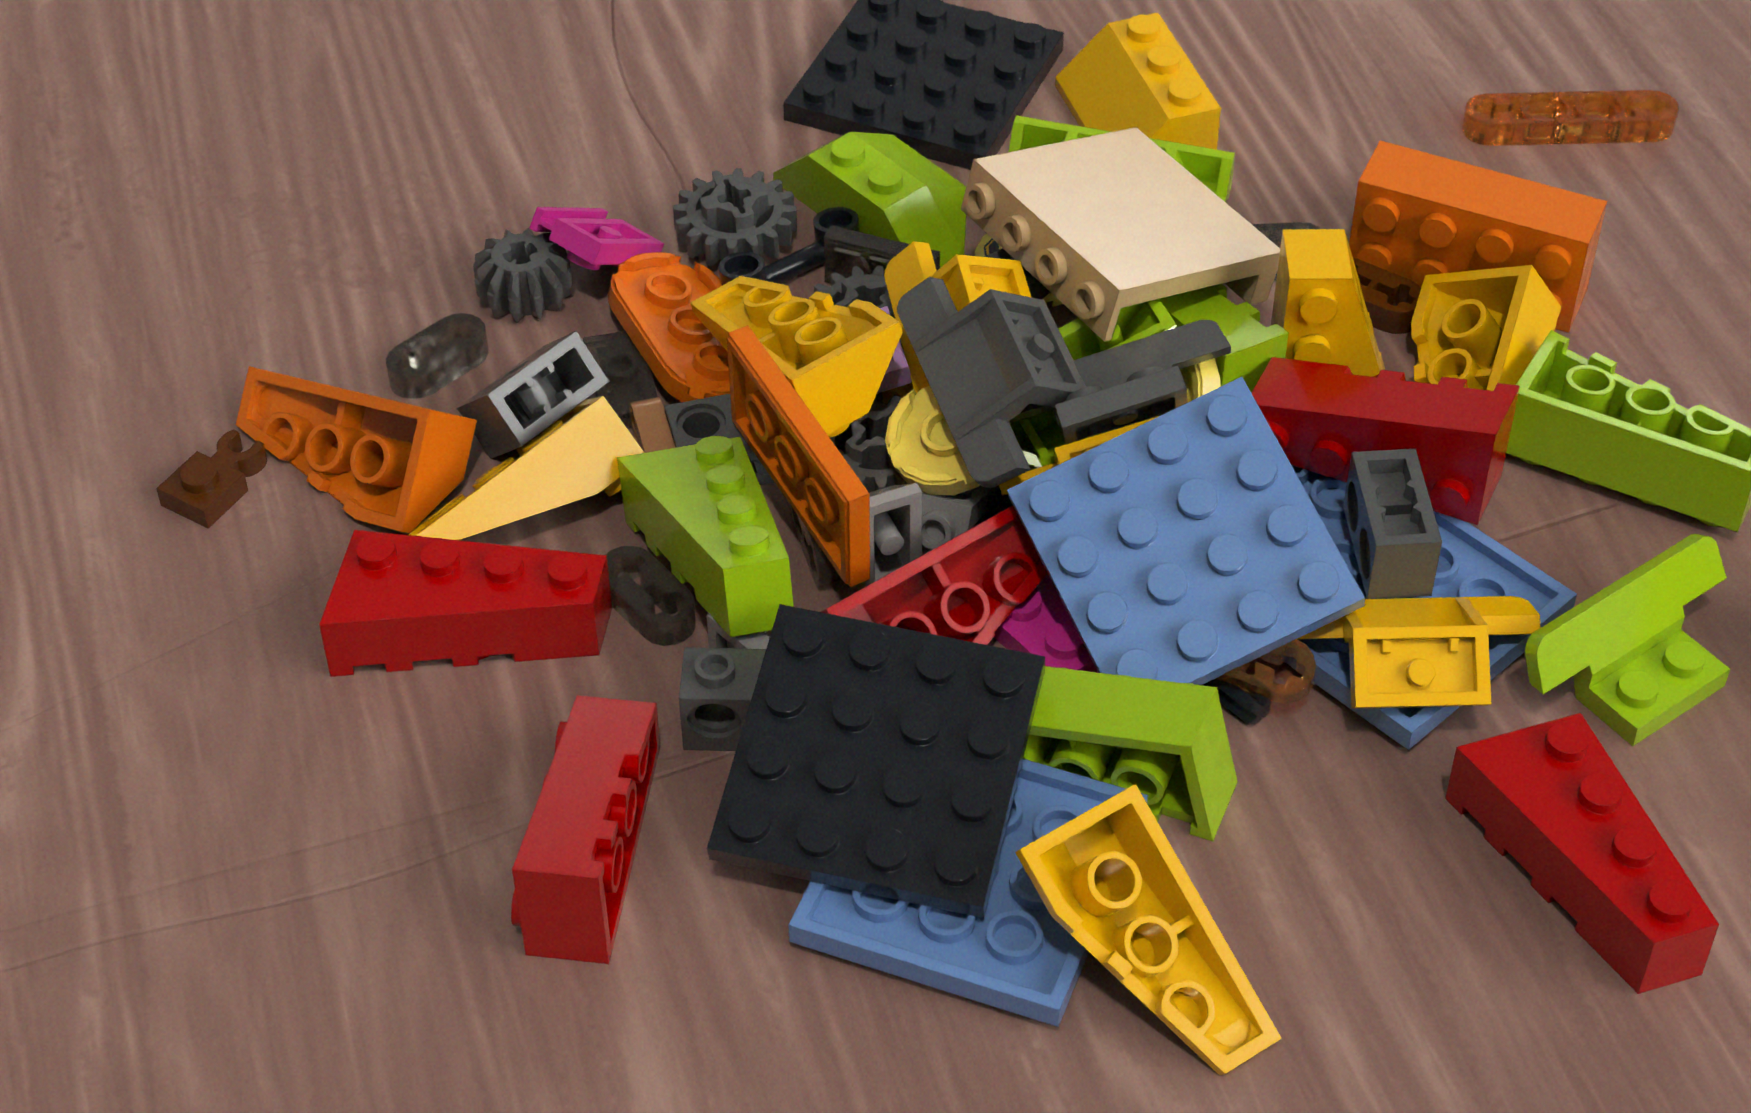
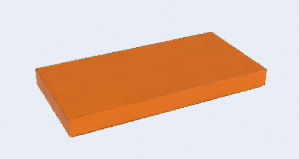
M747 325L729 332L727 350L732 422L845 584L853 587L869 580L870 493L751 328Z

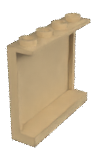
M1137 127L973 160L961 210L1015 260H1020L1022 266L1103 341L1111 340L1120 309L1123 307L1222 283L1226 284L1240 298L1251 305L1265 302L1268 299L1278 270L1280 248Z

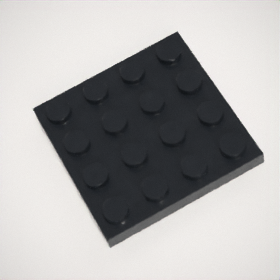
M858 0L784 101V120L842 136L849 132L893 134L927 159L971 170L974 159L997 155L1012 131L1016 115L1021 116L1063 51L1064 32L1044 28L1035 23H1024L996 16L988 11L964 8L945 3L942 0Z
M780 604L708 842L707 851L709 859L984 918L1044 677L1045 656Z

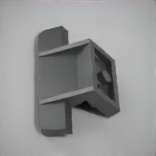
M928 277L901 297L897 305V313L971 477L980 486L993 488L1031 470L1010 426L1009 420L1018 416L1028 404L1055 408L1056 404L1065 402L1068 395L1076 390L1085 388L1086 385L1044 300L990 289L958 312L943 279Z
M1198 320L1076 359L1074 362L1086 385L1085 388L1074 391L1067 396L1065 402L1056 404L1055 408L1028 404L1018 416L1010 420V423L1053 410L1062 439L1066 445L1163 415L1188 403L1187 389L1180 369L1231 353V345L1216 322L1212 320Z

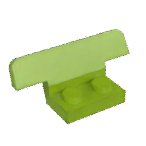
M1700 534L1687 536L1533 632L1525 646L1529 683L1544 695L1573 676L1576 699L1631 746L1644 740L1723 688L1726 684L1730 668L1681 629L1685 618L1683 606L1727 579L1715 539Z

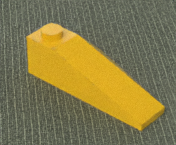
M1533 265L1425 275L1411 321L1412 339L1417 345L1418 364L1414 365V381L1438 385L1441 377L1467 379L1468 388L1494 391L1497 383L1516 385L1551 330L1555 331L1561 309L1560 304Z
M739 276L690 303L693 313L727 352L728 333L748 325L829 438L843 433L850 423L869 413L903 333L898 320L871 302L855 299L848 307L835 305L831 294L818 291L812 294L809 299L792 296L788 285L745 276Z
M604 396L586 399L526 444L516 448L520 454L519 458L515 460L513 457H510L499 465L487 470L472 485L475 491L467 497L461 494L453 498L407 535L460 540L596 495L602 490L605 491L608 497L621 490L617 457L645 452Z
M1136 784L1015 852L1051 917L1219 1076L1228 1073L1282 1039Z

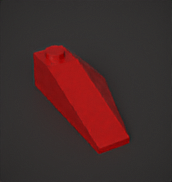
M1011 506L821 612L987 645L995 636V631L1017 605L1026 600L1047 575V572L1014 507Z

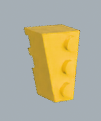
M1283 229L1271 325L1277 323L1289 332L1285 359L1345 365L1350 368L1353 375L1369 377L1378 375L1380 370H1385L1384 362L1378 349L1372 321L1366 308L1345 229Z

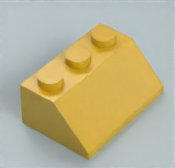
M1159 13L1141 14L1129 19L1107 23L1055 77V87L1079 126L1111 132L1137 127L1147 137L1217 150L1221 107Z

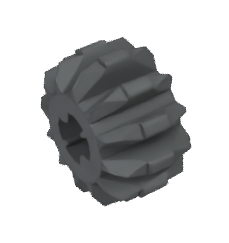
M529 227L522 234H513L505 230L503 239H486L484 250L475 254L473 269L476 294L480 297L481 305L489 306L492 309L494 317L512 314L516 323L523 316L528 315L541 320L543 310H560L562 299L571 295L570 287L573 282L570 260L567 258L568 253H566L565 248L549 240L551 232L535 236Z

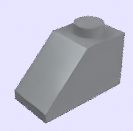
M917 483L894 485L870 492V579L857 584L858 590L922 556V490Z

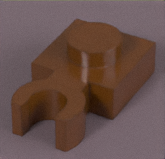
M234 429L228 431L218 440L217 452L212 457L196 451L156 488L161 506L209 529L248 492L245 477L259 473L266 466L267 456L264 443L257 441L250 449L241 452L243 447L239 432Z

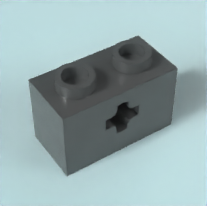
M574 331L544 345L457 409L463 417L477 420L474 435L492 459L523 446L610 381L577 331Z

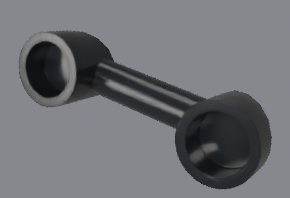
M832 207L822 210L813 219L816 242L765 266L764 259L753 252H737L726 256L718 266L721 284L724 285L739 276L782 284L823 263L832 264L845 259L853 252L860 239L858 214L846 207Z

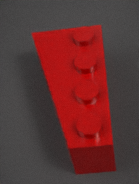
M1272 357L1251 393L1291 465L1347 483L1352 452L1416 448L1433 511L1478 525L1502 475L1520 386L1497 383L1494 391L1468 388L1467 379L1441 377L1437 385L1406 381L1404 372L1380 370L1378 375L1369 377L1353 375L1350 368L1345 365Z
M354 530L319 623L330 677L354 675V666L385 664L386 672L413 670L414 661L452 659L453 667L479 665V660L490 655L511 654L514 662L597 656L600 654L612 611L607 555Z
M577 695L567 722L561 721L559 723L555 741V755L548 774L544 778L541 793L512 868L515 890L511 905V922L513 926H521L525 954L527 956L602 964L610 963L661 747L657 703Z
M1581 713L1456 747L1445 799L1461 815L1469 812L1485 828L1484 839L1501 856L1510 853L1532 876L1531 886L1548 904L1552 901L1559 903L1577 921L1575 931L1637 994L1702 975L1719 923Z

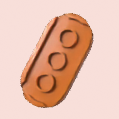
M664 252L638 254L618 266V272L615 275L613 274L611 278L608 303L612 312L662 387L681 402L730 394L728 352L693 313L690 305L692 301L722 286L718 276L700 263L695 262L694 268L688 265L680 264V256Z

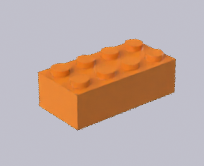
M1380 140L1358 180L1349 246L1353 258L1409 279L1422 287L1425 275L1533 265L1561 306L1555 329L1569 333L1588 289L1608 201Z

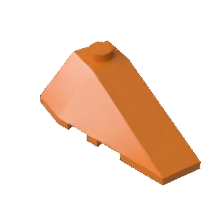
M249 366L235 425L256 442L264 443V448L279 460L288 461L307 476L306 481L317 490L327 492L344 505L342 509L355 520L400 532L411 533L464 480L477 420Z

